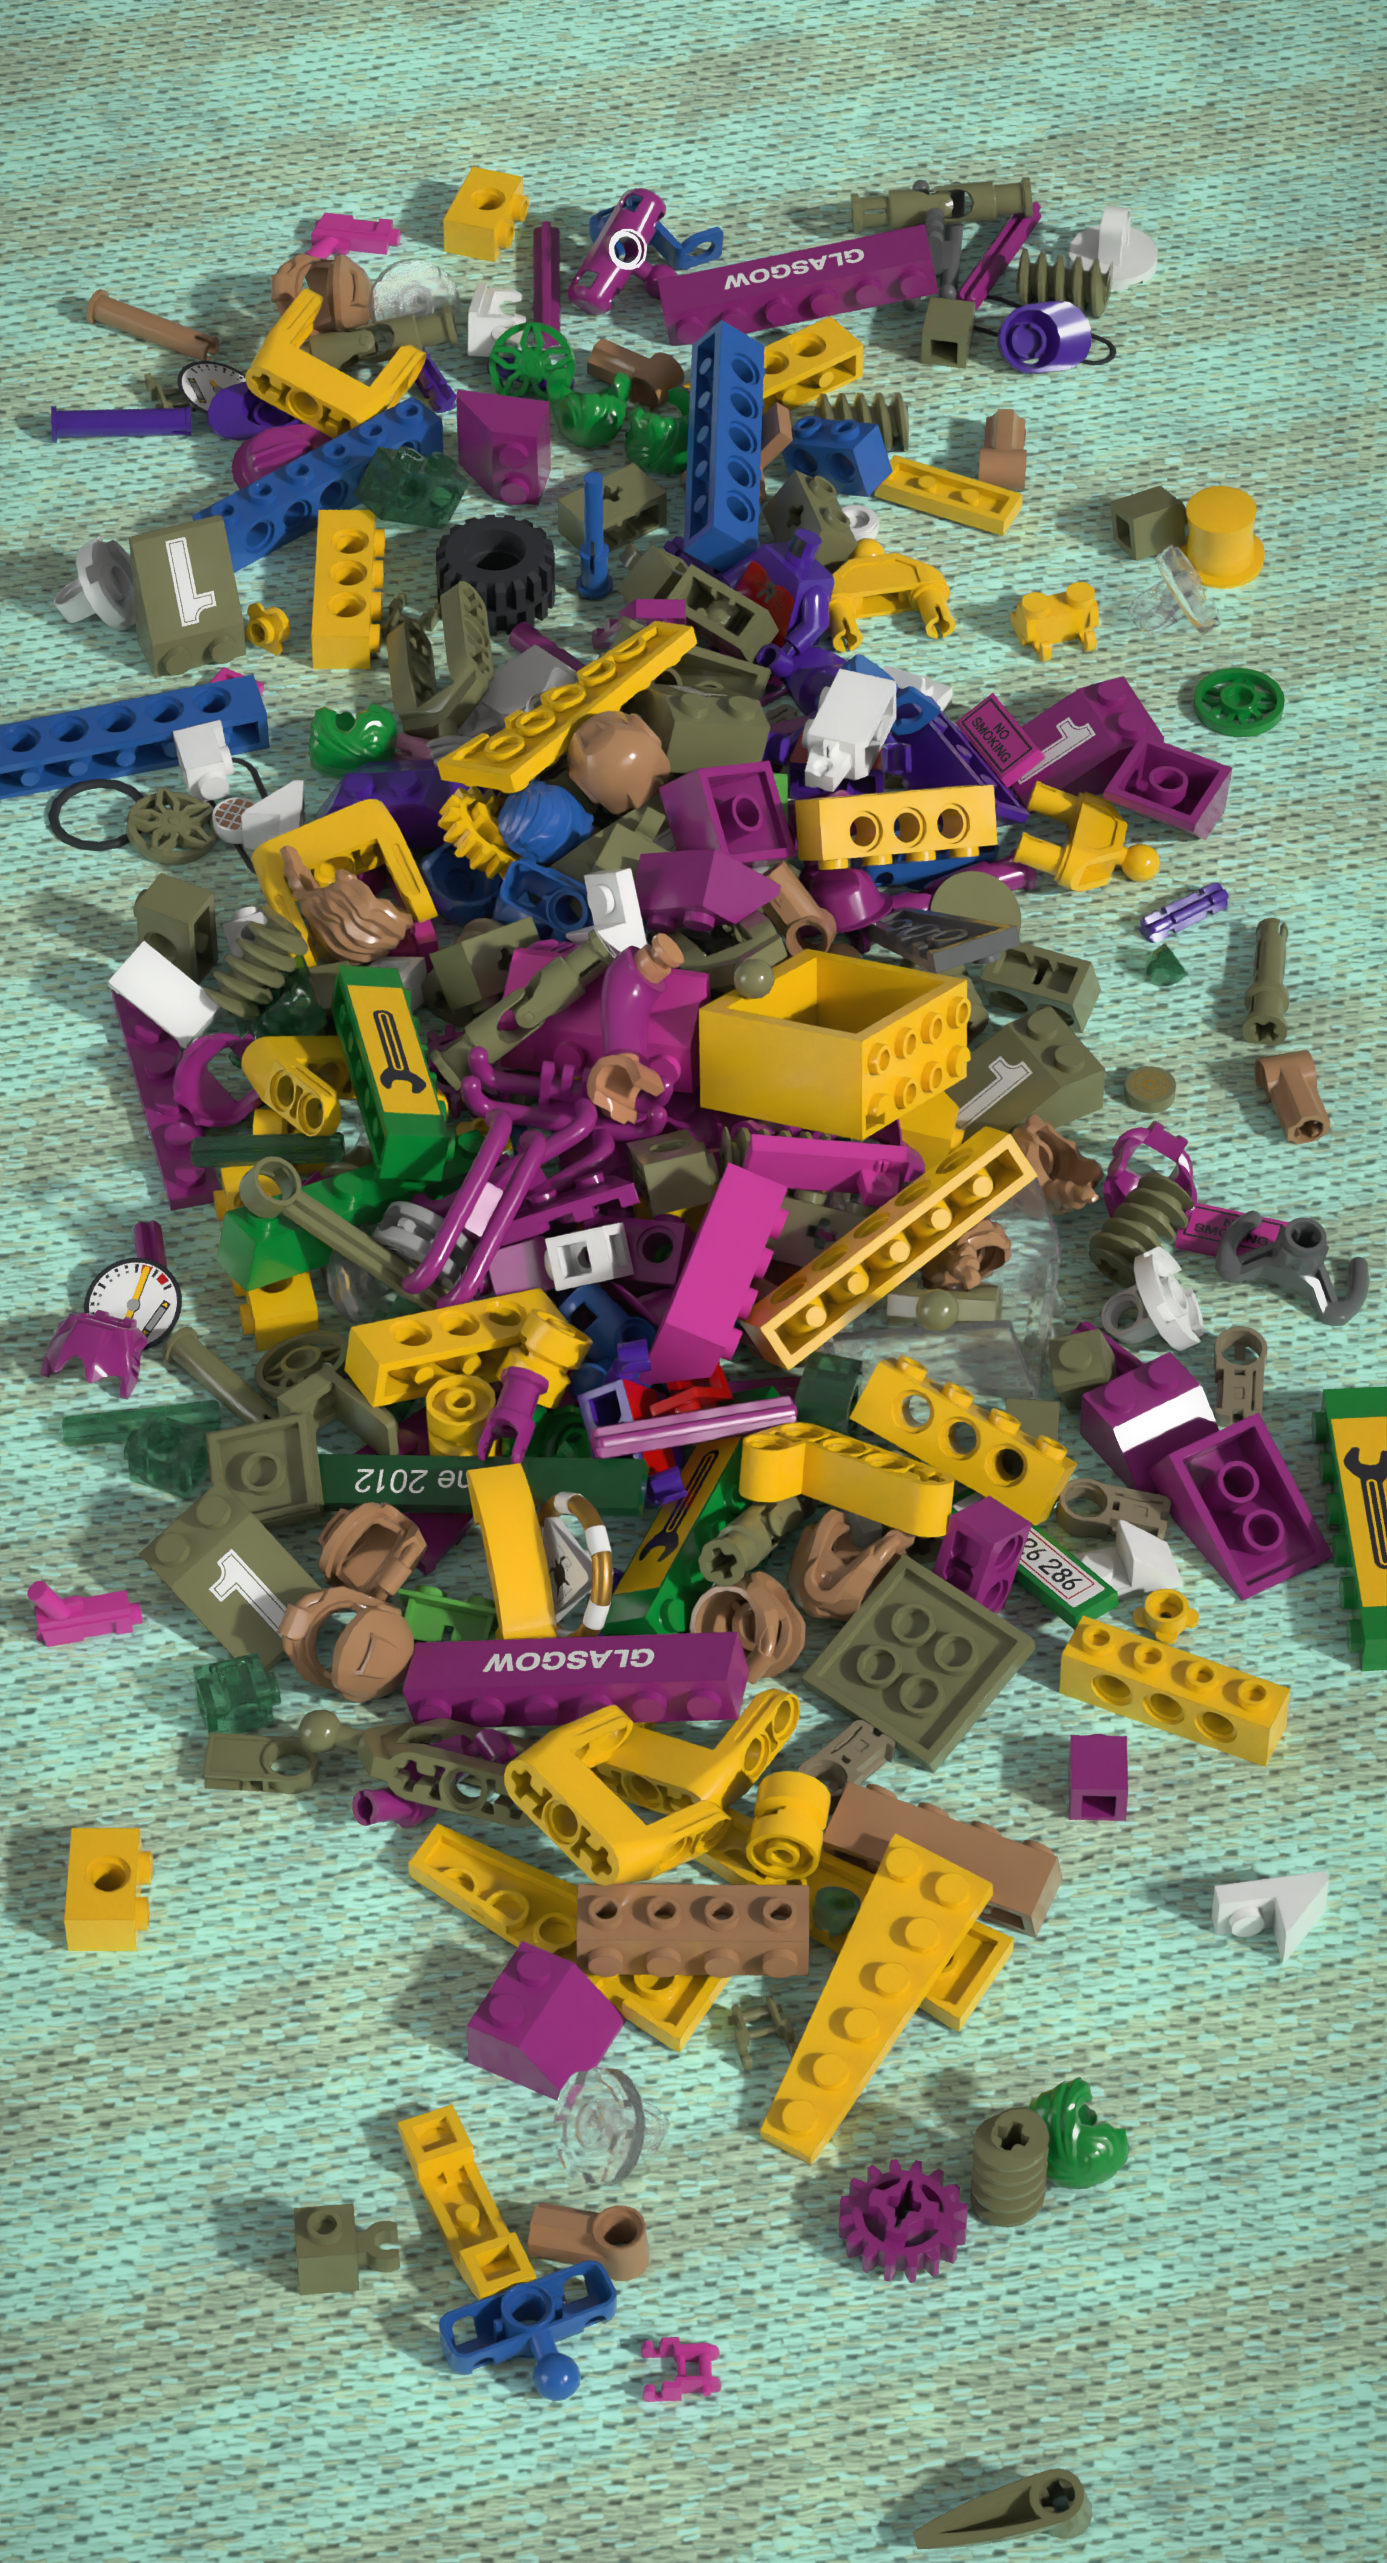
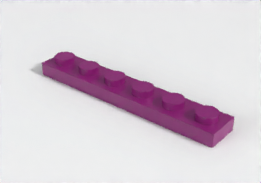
M111 989L112 999L170 1210L214 1203L213 1191L220 1190L203 1126L196 1125L190 1111L173 1099L175 1072L182 1058L180 1045L175 1038L125 997Z

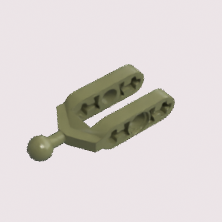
M460 581L440 597L447 664L453 683L438 694L433 649L425 632L415 622L406 620L387 634L386 642L393 705L397 715L402 720L403 731L408 735L426 739L450 735L459 736L458 729L464 724L488 692V684L494 679L486 607L478 592L464 581Z
M758 910L737 924L721 925L731 947L707 957L704 956L696 944L676 929V932L673 934H666L677 944L684 957V962L679 967L673 969L709 973L710 989L734 984L738 993L749 999L763 998L770 993L774 985V973L771 966L784 961V958L787 956L781 936L777 934L771 921ZM658 932L647 934L648 944L652 945V939L659 934Z
M908 1277L888 1294V1328L916 1329L922 1325L927 1330L941 1332L952 1326L968 1327V1333L996 1334L1000 1331L1003 1283L980 1282L979 1285L970 1289V1292L946 1291L939 1288L930 1290L924 1289L921 1278Z
M314 1710L307 1713L301 1720L298 1728L299 1740L307 1750L313 1753H326L337 1747L357 1752L358 1758L369 1776L387 1781L389 1788L397 1796L405 1800L514 1828H524L534 1823L522 1810L518 1809V1806L508 1795L504 1783V1773L507 1765L537 1741L506 1734L516 1750V1755L503 1765L429 1746L430 1744L427 1742H430L436 1735L441 1736L442 1741L458 1735H465L474 1743V1737L481 1730L486 1729L447 1718H436L421 1724L405 1722L368 1728L366 1731L342 1726L337 1716L328 1710ZM411 1760L417 1762V1771L425 1774L417 1783L410 1781L411 1774L408 1770L402 1769ZM442 1767H444L445 1772L443 1773L441 1780L440 1778L434 1777L438 1773V1771ZM459 1772L470 1773L471 1775L461 1780V1782L481 1786L480 1796L468 1797L462 1794L456 1785V1774ZM438 1782H439V1790L436 1789V1785L438 1784ZM494 1790H496L495 1793H499L501 1795L494 1801L493 1804H491L489 1800L491 1799Z

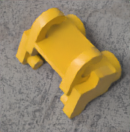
M1075 582L1068 586L1066 592L1048 596L1039 592L1026 594L1021 602H1017L1016 611L1010 612V623L1022 646L1032 644L1041 662L1051 660V644L1079 639L1086 652L1096 650L1097 639L1094 627L1099 626V605L1095 600V590L1088 583Z

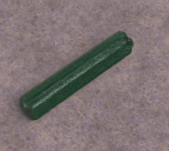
M340 1132L320 1137H309L303 1133L196 1137L191 1144V1160L193 1166L197 1168L255 1166L261 1159L271 1156L282 1158L290 1164L340 1163L344 1161L346 1152L344 1135Z
M216 1400L66 1415L62 1420L63 1439L65 1445L69 1447L213 1432L221 1428L220 1406Z

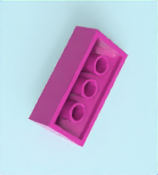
M517 947L513 952L503 999L516 989L526 987L530 979L557 956L565 958L569 954ZM671 968V973L665 978L666 990L659 995L650 1010L646 1067L656 1071L659 1076L665 1075L673 1081V1091L693 1094L700 1085L699 1009L711 1003L709 973ZM604 974L586 987L587 993L568 1008L555 1015L548 1016L540 1028L501 1058V1066L542 1072L543 1062L546 1060L555 1062V1074L562 1075L564 1064L575 1065L574 1077L582 1078L585 1067L593 1068L597 1061L604 1057L600 1010L601 987ZM510 1008L504 1012L498 1022V1027L506 1031L521 1027L518 1025L515 1015Z
M728 1163L701 1221L648 1355L652 1371L642 1372L639 1376V1380L642 1383L651 1385L712 1377L720 1358L731 1361L743 1332L734 1328L736 1319L738 1317L745 1321L747 1320L758 1294V1290L749 1287L753 1277L762 1281L774 1253L773 1250L765 1247L768 1237L776 1241L778 1240L789 1214L788 1210L781 1208L788 1187Z

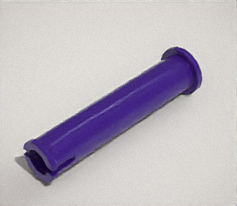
M51 406L52 442L57 443V438L191 436V407L57 410L56 406Z

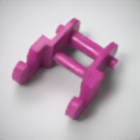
M679 2337L661 2338L659 2348L656 2349L653 2348L652 2341L647 2340L642 2343V2357H673L677 2367L675 2381H664L661 2386V2392H655V2386L652 2384L644 2386V2401H682V2394L702 2393L703 2396L708 2397L711 2393L721 2390V2381L717 2377L712 2376L711 2361L717 2360L720 2356L719 2348L716 2345L709 2343L680 2344ZM685 2362H699V2376H686Z

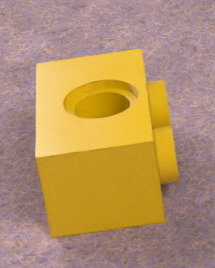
M472 166L443 219L444 252L495 262L502 248L509 249L514 238L516 222L523 223L525 221L529 208V197L523 194V176Z
M71 1828L64 1915L68 1951H137L138 1931H149V1897H141V1885H152L153 1854L152 1851H142L140 1828Z

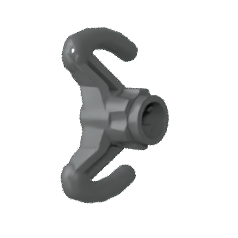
M1254 1210L1248 1211L1233 1221L1223 1233L1216 1250L1215 1269L1229 1283L1238 1284L1256 1278L1274 1281L1281 1287L1294 1290L1309 1299L1317 1318L1323 1324L1330 1326H1343L1358 1314L1367 1298L1370 1283L1368 1263L1362 1257H1355L1349 1263L1350 1283L1348 1292L1343 1300H1338L1324 1265V1260L1329 1250L1326 1244V1232L1313 1219L1296 1218L1290 1221L1286 1227L1280 1228L1275 1242L1239 1256L1236 1253L1239 1244L1248 1234L1261 1226L1262 1216L1260 1213Z

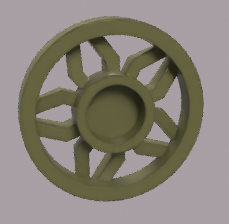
M169 788L157 789L156 793L143 797L130 809L126 825L127 837L140 854L153 861L169 865L188 864L205 856L217 842L218 836L214 831L212 818L214 808L209 803H204L190 795L172 792ZM163 805H170L172 809L166 810ZM200 814L198 817L190 818V816ZM207 822L211 830L210 836L202 829ZM137 829L146 834H152L151 844L139 835ZM179 846L192 849L180 852L171 851Z
M328 1330L309 1331L285 1339L266 1352L256 1365L254 1378L260 1392L266 1398L277 1401V1397L285 1393L292 1385L302 1382L326 1365L343 1378L346 1374L344 1369L348 1342L341 1334ZM314 1345H330V1346H326V1347H322V1348H317V1347H315Z

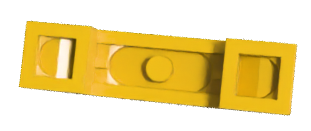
M521 1463L467 1470L466 1478L475 1526H481L499 1628L495 1631L496 1640L558 1638L552 1588L543 1539L531 1491Z
M453 2104L397 2122L398 2132L418 2185L455 2266L476 2298L482 2300L506 2291L517 2284L537 2279L536 2273L516 2233H509L476 2166L473 2145Z

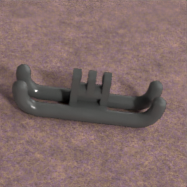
M922 179L914 182L912 190L930 195L928 182ZM955 181V182H952L951 184H957V183H961V182ZM948 190L954 204L952 218L948 219L962 218L965 213V192ZM932 208L927 212L926 221L918 225L925 224L935 276H941L938 298L956 300L964 224L946 225L944 239V212L939 208ZM921 297L902 301V306L907 311H915L920 305Z

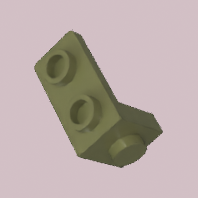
M328 1365L302 1382L292 1385L285 1393L277 1397L279 1417L309 1411L314 1417L316 1432L335 1419H338L380 1455H399L397 1439L399 1426L391 1412L385 1407L373 1408L351 1379H343Z

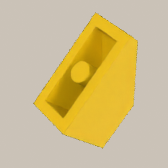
M944 1091L899 1118L902 1141L920 1153L925 1163V1172L958 1148L963 1142L965 1130L955 1128L959 1107Z

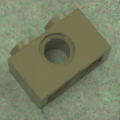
M160 873L148 889H143L139 893L134 904L133 914L137 918L138 928L137 948L145 941L199 985L219 960L214 893Z
M687 1129L626 1143L637 1195L653 1216L711 1202L714 1195L712 1185L719 1184L720 1182L717 1164L713 1153L707 1154L704 1143H698Z

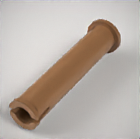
M97 290L89 300L86 310L88 323L94 325L97 321L200 361H210L212 359L207 356V353L213 356L218 353V337L207 335L110 298L105 290Z

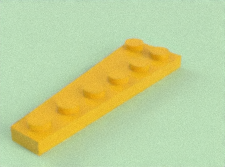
M654 621L606 652L601 658L592 661L576 672L578 681L574 684L563 685L557 688L552 687L541 694L542 704L534 710L526 713L522 710H516L505 717L506 728L490 738L488 734L481 733L437 762L441 780L462 783L468 787L479 786L501 790L503 793H516L523 790L529 785L530 780L560 759V756L567 751L572 736L584 722L594 715L605 711H619L624 703L638 692L648 688L651 681L663 671L676 665L681 657L697 644L693 626Z
M729 1807L725 1809L724 1812L732 1819L729 1831L714 1848L695 1858V1860L733 1885H809V1935L837 1954H840L875 1874L821 1850L818 1867L813 1874L805 1878L785 1880L765 1875L754 1868L746 1858L747 1840L750 1826L754 1819ZM975 1921L919 2005V2008L951 2029L960 2032L1013 1953L1014 1938Z
M437 1823L409 1861V1877L517 1948L524 1941L577 1965L578 1886ZM585 1974L625 2019L679 2053L731 1978H717L711 1975L657 1977L654 1975L622 1974L601 1977L595 1974Z
M896 1833L894 1834L760 2129L762 2139L812 2165L830 2141L993 1896V1883Z

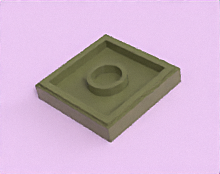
M309 1411L205 1433L211 1487L221 1480L267 1530L325 1517L314 1417Z

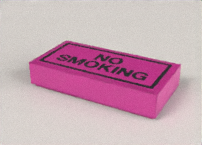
M994 693L990 694L955 722L1007 788L1046 758Z
M1197 1203L1194 1212L1188 1218V1226L1183 1230H1178L1175 1248L1216 1257V1250L1223 1233L1233 1221L1245 1213ZM1262 1217L1261 1226L1248 1234L1239 1244L1236 1251L1237 1256L1275 1242L1280 1228L1286 1227L1289 1222Z

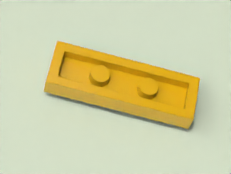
M894 455L890 460L893 472L875 489V497L1004 536L1022 509L1023 494L897 455Z

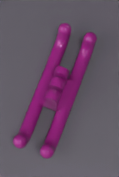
M481 1046L471 1048L468 1053V1065L472 1075L462 1080L461 1095L463 1102L470 1111L480 1118L485 1119L486 1114L490 1110L500 1108L510 1113L512 1125L557 1132L576 1118L575 1103L581 1098H589L587 1082L592 1070L590 1067H585L582 1081L574 1080L575 1065L564 1064L562 1078L554 1077L555 1062L544 1060L541 1078L503 1072L493 1068L489 1064L487 1050ZM665 1075L659 1076L665 1090L657 1097L648 1092L638 1093L635 1107L637 1113L647 1114L644 1121L635 1124L626 1122L624 1125L616 1120L597 1117L596 1124L587 1137H592L593 1133L601 1128L608 1130L612 1134L614 1141L624 1143L658 1136L662 1133L667 1122V1111L664 1106L669 1102L673 1093V1081ZM481 1084L488 1089L501 1093L539 1098L538 1108L489 1099L482 1093Z
M581 1098L575 1103L576 1118L569 1125L546 1138L547 1148L542 1164L575 1146L593 1130L598 1115L595 1104L589 1098ZM606 1129L596 1130L592 1135L594 1147L590 1153L549 1178H546L540 1167L525 1198L551 1188H555L558 1195L575 1187V1179L602 1170L611 1160L615 1150L612 1134ZM521 1145L516 1146L518 1155L510 1159L507 1152L499 1157L501 1165L493 1169L488 1179V1182L502 1191L505 1190L524 1152ZM459 1189L437 1200H431L428 1195L418 1193L412 1197L411 1203L424 1207L445 1219ZM525 1198L520 1208L527 1206Z
M495 1108L486 1114L485 1121L490 1129L425 1258L413 1273L406 1275L402 1280V1288L406 1293L418 1294L424 1291L442 1271L461 1232L469 1240L479 1239L457 1284L448 1294L441 1296L437 1300V1309L469 1303L473 1298L544 1159L547 1148L544 1134L536 1130H527L520 1136L519 1140L524 1152L505 1190L502 1191L488 1182L511 1134L512 1118L507 1110Z

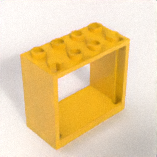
M805 949L771 968L774 973V985L770 993L763 998H745L738 993L737 989H734L699 1009L700 1107L861 1141L967 1077V1062L971 1059L970 1051L967 1048V1023L971 1013V1004L969 999H967V979L822 951Z

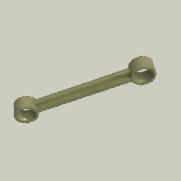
M273 1156L263 1158L242 1177L239 1185L240 1197L244 1205L253 1214L262 1218H275L283 1214L424 1311L437 1309V1300L450 1292L434 1281L427 1289L418 1294L406 1293L402 1288V1280L406 1275L413 1273L416 1268L303 1192L298 1172L286 1160ZM258 1175L267 1176L276 1182L281 1190L282 1200H276L263 1191Z

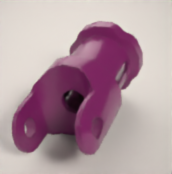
M509 1366L502 1370L500 1378L504 1384L496 1408H492L488 1412L479 1441L478 1458L481 1461H485L488 1458L495 1440L513 1438L516 1441L512 1451V1464H522L535 1429V1423L532 1421L539 1397L547 1393L549 1387L548 1380L542 1375L529 1369Z

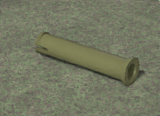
M192 1327L179 1329L167 1340L162 1352L163 1358L169 1364L176 1362L242 1422L251 1424L279 1417V1411L198 1341V1333Z

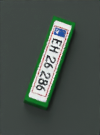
M971 1488L964 1490L953 1497L951 1515L986 1497ZM1032 1524L1014 1577L1015 1581L1074 1630L1083 1615L1097 1619L1119 1606L1118 1591L1038 1525Z

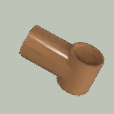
M604 338L593 346L591 356L587 361V374L611 385L614 383V377L618 372L627 374L632 383L629 400L634 404L638 401L651 407L650 411H654L669 397L668 390L681 386L685 378L682 367L669 354L659 352L649 359Z
M998 409L994 415L986 417L984 447H980L978 480L1011 491L1024 492L1027 450L1024 449L1026 437L1025 419L1020 418L1013 409Z
M784 860L775 864L762 875L781 885L780 892L777 897L762 906L763 910L785 937L786 947L792 956L805 949L828 952L837 933L836 921L833 915L817 905ZM812 925L818 928L823 935V941L818 944L806 942L799 933V927Z
M1301 1050L1257 1058L1254 1065L1257 1087H1263L1267 1099H1264L1263 1102L1272 1104L1287 1141H1293L1298 1145L1318 1141L1322 1136L1328 1134L1330 1119L1317 1091L1316 1069L1310 1052L1308 1050Z
M540 2202L539 2206H535L530 2221L527 2242L529 2256L573 2264L589 2260L597 2261L604 2266L610 2279L615 2281L636 2279L645 2272L649 2265L646 2223L643 2216L636 2209L615 2205L604 2209L601 2213L542 2202ZM619 2243H628L623 2246H614Z

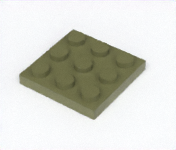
M904 1554L801 1678L807 1689L853 1720H864L874 1726V1734L877 1736L881 1734L887 1735L895 1741V1748L932 1773H935L1034 1652L1036 1645L1031 1636Z

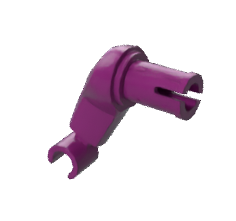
M494 1729L481 1730L474 1737V1743L467 1736L458 1735L429 1745L476 1758L482 1756L484 1760L503 1765L516 1755V1750L509 1737ZM413 1760L402 1768L410 1772V1781L417 1783L425 1776V1774L417 1771V1762ZM442 1767L434 1777L441 1780L445 1768ZM468 1772L457 1773L455 1777L456 1784L471 1774ZM439 1782L436 1785L437 1790H439ZM389 1786L374 1790L364 1789L358 1791L352 1801L353 1815L357 1822L363 1826L394 1821L402 1828H411L431 1818L439 1809L405 1800L397 1796Z

